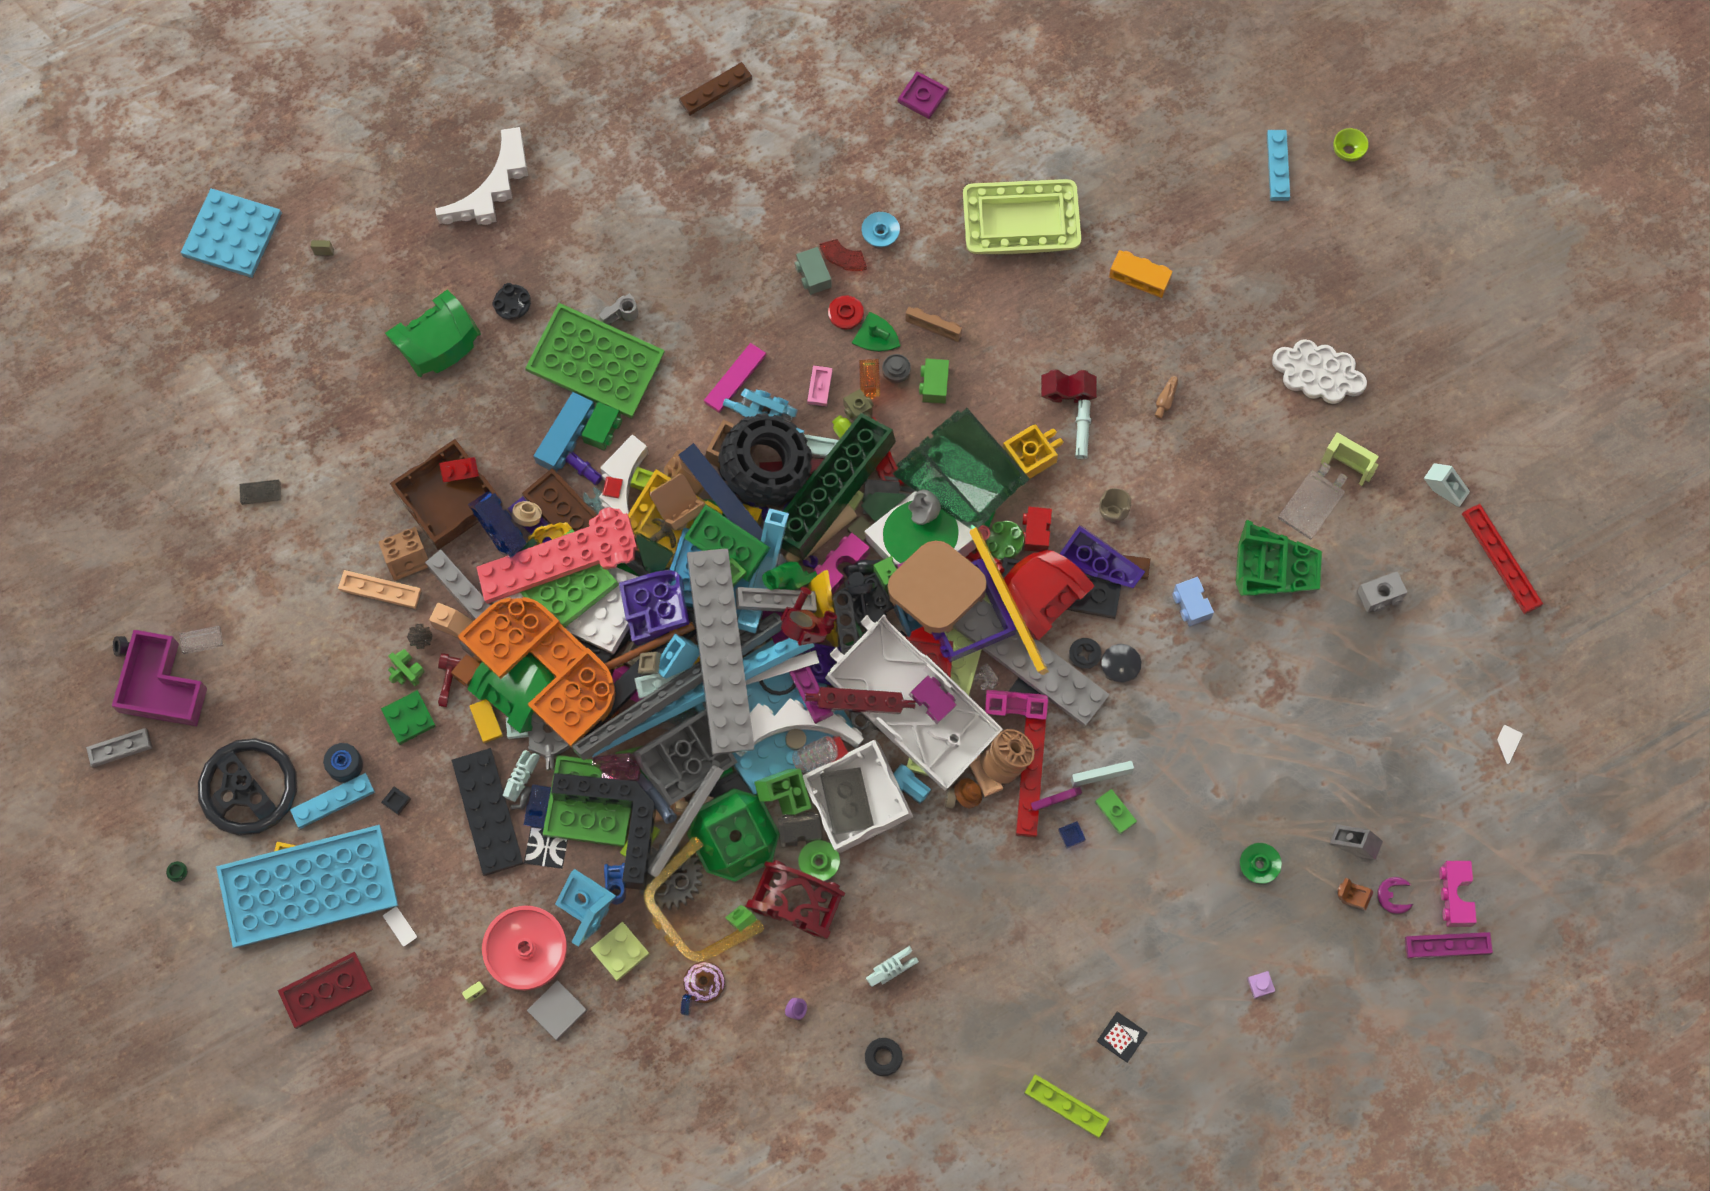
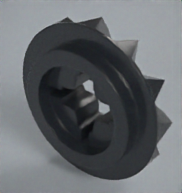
M1090 638L1077 639L1072 643L1069 650V657L1074 666H1078L1081 669H1091L1099 663L1102 655L1099 644ZM1083 648L1086 652L1091 653L1088 655V661L1085 659L1084 656H1079L1080 654H1082Z

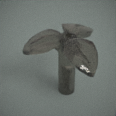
M653 519L652 522L660 526L661 530L651 536L650 539L658 542L665 536H668L671 548H674L676 546V537L671 527L663 519Z

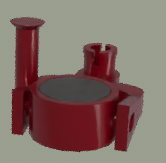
M801 587V592L793 608L786 607L781 617V629L786 636L798 641L799 646L824 642L827 634H830L834 628L837 615L832 611H825L823 617H816L809 610H801L808 595L812 593L810 589Z

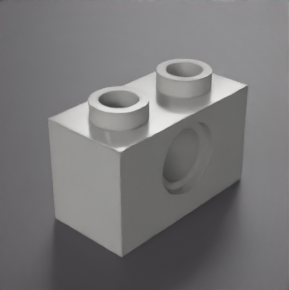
M1398 571L1361 584L1357 590L1367 612L1372 610L1374 612L1381 611L1386 605L1391 603L1392 605L1400 604L1408 593ZM1379 591H1385L1387 597L1381 596Z

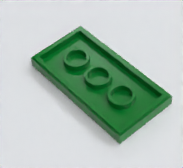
M706 504L684 537V539L702 551L728 549L729 560L733 558L747 572L743 579L748 582L771 548Z

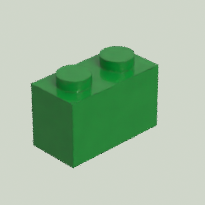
M598 402L581 435L583 443L605 451L607 445L610 446L613 442L615 429H619L622 423L620 411Z

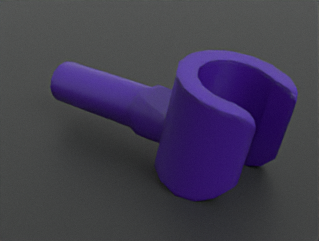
M809 556L811 563L803 560V565L815 569L818 566L816 556Z

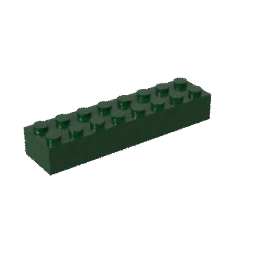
M863 413L859 414L783 510V512L789 513L781 548L802 560L807 557L896 443L893 429Z

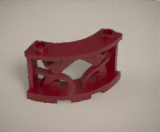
M774 860L773 863L765 861V870L752 900L748 899L745 907L760 916L782 921L783 918L785 921L793 922L792 926L813 937L828 939L831 932L829 927L841 898L845 896V892L840 890V886L834 882L829 881L827 883L812 875L787 867L778 860ZM774 873L782 876L780 880L773 879L775 886H777L776 888L769 886ZM787 876L792 877V878H794V879H791V880H788V881H787V879H788ZM802 885L809 896L811 904H801L793 912L788 911L787 898L781 892L791 887ZM811 885L817 887V889L814 891ZM824 892L832 895L828 908L820 907L818 904L827 902V899L821 897V894ZM776 896L783 901V904L779 907L775 906V902L779 901V899L775 898ZM804 909L812 910V912L807 911V917H803L800 914L801 911ZM820 912L825 913L821 925H819Z

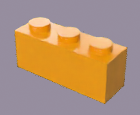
M1119 250L1110 269L1109 278L1163 298L1173 271L1164 265L1159 266L1146 258L1141 259L1128 251L1123 252Z

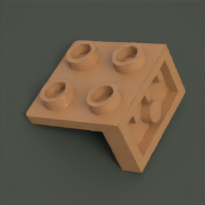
M416 527L406 529L401 533L379 541L385 562L394 581L428 568L425 562L429 558Z

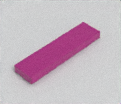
M750 343L704 399V403L720 413L725 407L723 406L725 398L729 400L733 398L766 357V353Z

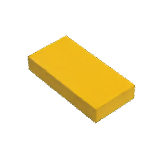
M487 699L469 706L484 744L503 736L491 703Z

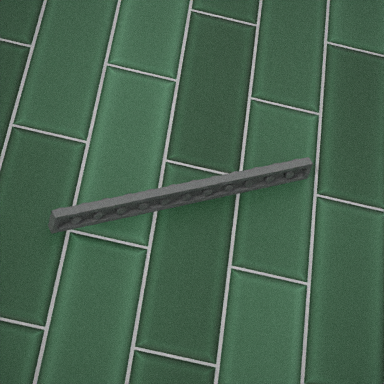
M774 612L760 621L756 633L745 631L739 635L742 656L782 630V621L778 614ZM699 661L573 744L574 752L583 761L592 757L596 752L610 745L620 736L628 733L631 729L643 723L673 701L678 700L688 691L696 688L703 682L701 662Z

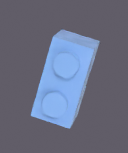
M1198 577L1176 584L1172 593L1175 603H1179L1182 609L1180 610L1181 617L1184 622L1187 621L1189 627L1211 619L1214 613L1208 598L1203 599L1201 593L1204 592V589Z

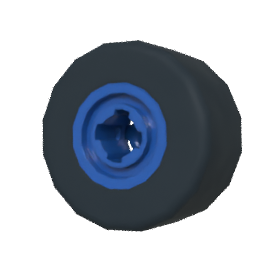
M348 743L335 744L324 755L323 764L325 770L332 779L338 782L346 783L358 777L362 771V756L354 746Z

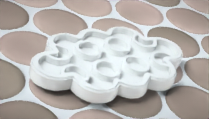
M1300 340L1293 349L1289 347L1277 349L1272 357V364L1275 369L1284 373V385L1292 391L1302 390L1309 398L1322 397L1324 401L1336 404L1341 402L1345 395L1359 396L1367 386L1366 377L1361 372L1355 370V359L1348 353H1336L1333 347L1329 345L1317 347L1310 340Z

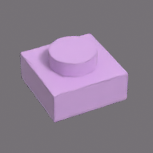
M1268 971L1247 978L1254 999L1275 992Z

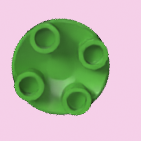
M995 522L990 529V536L986 540V544L991 555L1000 560H1004V557L1012 559L1019 554L1024 545V534L1022 529L1014 522Z

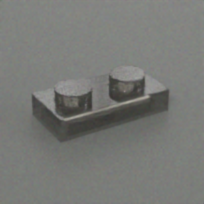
M279 479L239 484L240 503L242 505L281 501V482Z

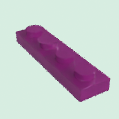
M1490 932L1405 937L1407 959L1491 955L1493 953Z

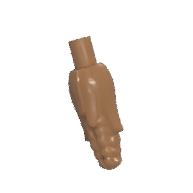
M1172 376L1168 380L1157 399V411L1154 415L1156 418L1162 419L1164 412L1168 411L1172 406L1178 385V378L1176 376Z

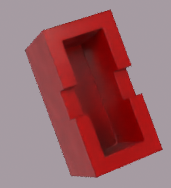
M1028 506L1027 513H1023L1022 525H1026V532H1023L1024 551L1041 552L1048 550L1052 509Z

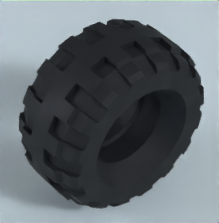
M766 413L756 414V416H748L741 419L726 435L718 457V463H720L721 467L720 474L722 479L728 483L731 491L738 494L742 501L746 503L750 501L760 507H765L766 505H773L774 507L792 499L806 483L812 468V453L810 447L806 444L808 440L803 432L799 433L796 429L797 426L791 421L788 423L783 420V417L775 414L773 416H768ZM755 445H766L773 448L782 459V470L769 472L759 468L752 460L750 448Z

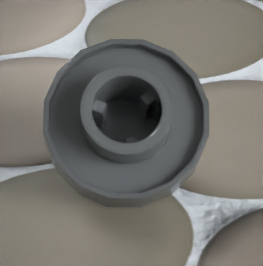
M893 354L884 360L882 371L888 381L900 383L909 377L911 366L905 356Z

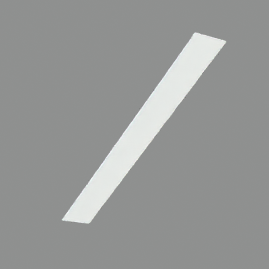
M816 650L792 657L746 680V685L817 664L819 661Z

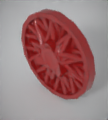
M849 295L839 296L829 305V319L837 328L852 329L858 326L863 319V305L855 297Z

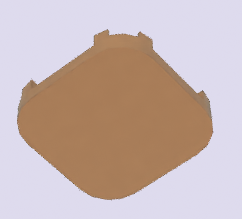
M931 541L921 546L891 575L888 582V593L893 605L897 604L924 626V631L930 634L932 632L949 633L952 631L954 624L978 601L982 602L986 592V579L982 571L953 547L942 541Z

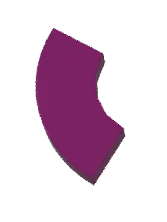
M1080 786L1033 802L1031 806L1036 811L1082 795Z

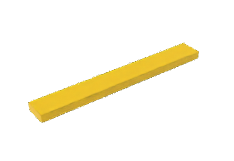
M976 527L971 529L970 535L1037 672L1041 675L1048 673L1049 671L981 532Z

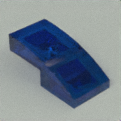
M532 784L523 825L544 828L551 787Z

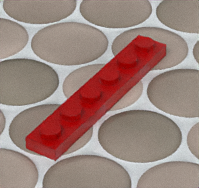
M1025 718L1024 735L1032 743L1035 753L1031 764L1021 772L1016 827L1017 836L1037 837L1039 810H1033L1031 803L1040 800L1046 719Z

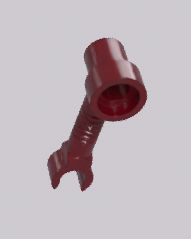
M441 653L438 669L446 670L438 704L441 707L447 708L450 686L453 679L451 672L461 661V658L451 657L450 654Z

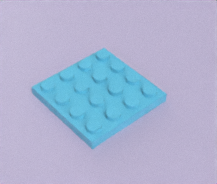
M211 188L182 248L181 255L253 278L282 212L280 209Z

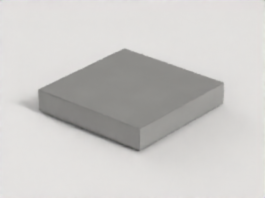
M557 980L527 1011L557 1041L587 1009Z

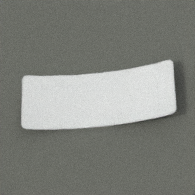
M397 907L383 915L403 946L417 938Z

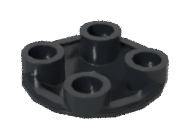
M506 283L496 293L492 305L501 318L515 320L528 312L531 305V297L524 287Z
M1116 644L1109 647L1103 654L1101 662L1106 678L1122 683L1134 680L1140 672L1142 664L1139 653L1133 647L1126 644Z

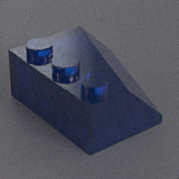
M487 491L470 502L468 506L500 554L511 558L527 542L522 537L523 534L520 529L512 523V517L506 509L503 510L500 506L501 501L496 493L492 494Z

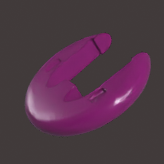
M1391 877L1384 880L1378 889V900L1381 906L1386 911L1394 914H1401L1410 910L1413 904L1397 905L1389 902V899H1393L1394 896L1393 892L1388 891V888L1412 885L1400 877Z

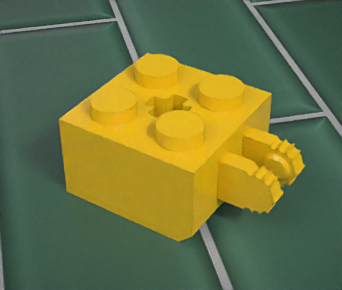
M1035 424L1003 443V454L1023 482L1057 463L1058 454L1055 452V449L1060 447L1064 441L1061 438L1052 443L1047 441L1056 435L1057 432L1054 428L1042 434Z

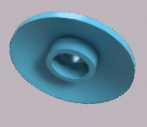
M886 212L873 213L862 224L864 239L876 247L891 245L897 240L900 233L897 219ZM878 231H883L884 233H883V234H878L877 232H878Z

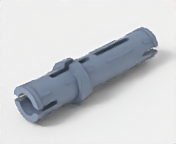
M642 773L638 775L636 781L654 802L656 810L662 816L665 823L674 822L677 818L674 811L653 784Z

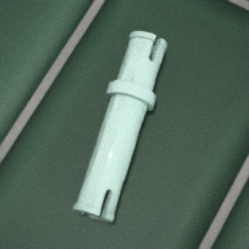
M1089 400L1078 401L1075 454L1077 459L1088 458L1089 424H1091V402Z

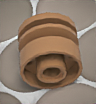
M1006 729L1000 732L983 750L980 763L986 775L993 781L1010 783L1031 764L1035 752L1032 743L1023 733L1014 729Z

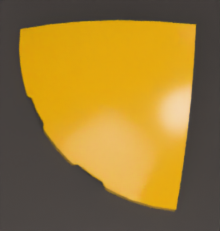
M825 570L812 579L807 586L811 591H815L817 611L813 614L816 617H823L825 611L834 612L828 570ZM836 624L832 632L826 636V639L834 647L838 646Z

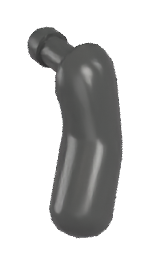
M526 786L520 796V804L511 805V810L520 808L523 810L532 792L531 787Z

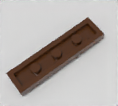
M741 62L679 98V101L690 116L752 80V75Z

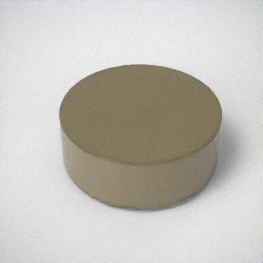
M800 729L790 730L785 738L786 745L792 750L802 749L806 743L805 733Z
M948 788L945 808L953 809L956 796L954 788Z

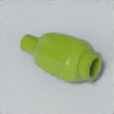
M841 415L832 421L833 429L840 438L852 424L849 419L843 418Z

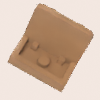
M683 474L676 475L650 493V497L667 527L673 530H681L687 526L689 521L692 519L696 520L705 506L704 502L697 499Z

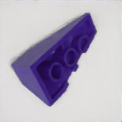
M1082 525L1077 528L1060 552L1061 555L1078 566L1083 573L1131 588L1136 586L1145 573L1144 570Z

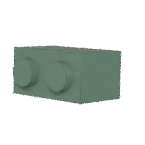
M818 247L796 254L797 262H794L795 268L798 273L801 272L803 276L801 278L804 289L808 288L810 295L832 287L830 274Z

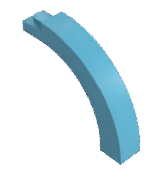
M769 508L761 541L771 548L752 576L749 588L768 589L764 585L762 575L777 565L789 513ZM742 609L738 618V628L756 633L763 611Z

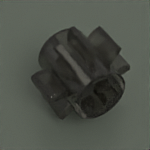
M416 624L415 627L409 628L410 631L407 638L410 646L424 649L425 646L431 645L430 642L433 635L429 630L430 627Z

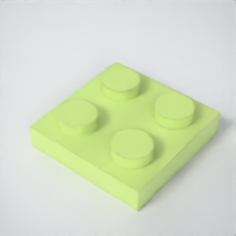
M623 922L590 948L616 981H619L650 955Z

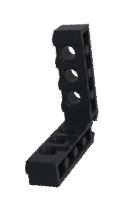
M554 773L551 794L556 801L576 800L586 804L587 802L603 803L606 806L607 804L623 805L626 808H633L622 882L624 888L645 890L656 816L655 804L637 781Z

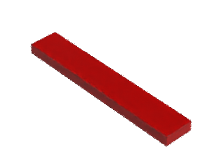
M1481 504L1462 513L1463 518L1524 615L1541 607L1543 602Z

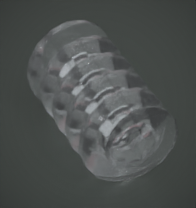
M824 736L822 739L820 738L794 751L793 763L797 769H801L802 773H808L834 761L838 755L837 745L833 738Z

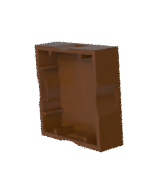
M456 439L433 453L425 462L411 468L390 483L394 493L437 550H440L503 506L499 495L479 472L477 477L443 482L439 463L470 458Z

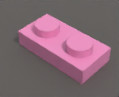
M813 366L807 400L808 404L827 407L833 372L832 368Z

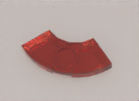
M838 239L819 244L821 252L830 263L848 271L867 270L861 250L852 251L846 249L840 244Z

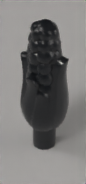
M859 560L854 565H847L846 572H860L863 576L871 575L874 573V564L881 560Z

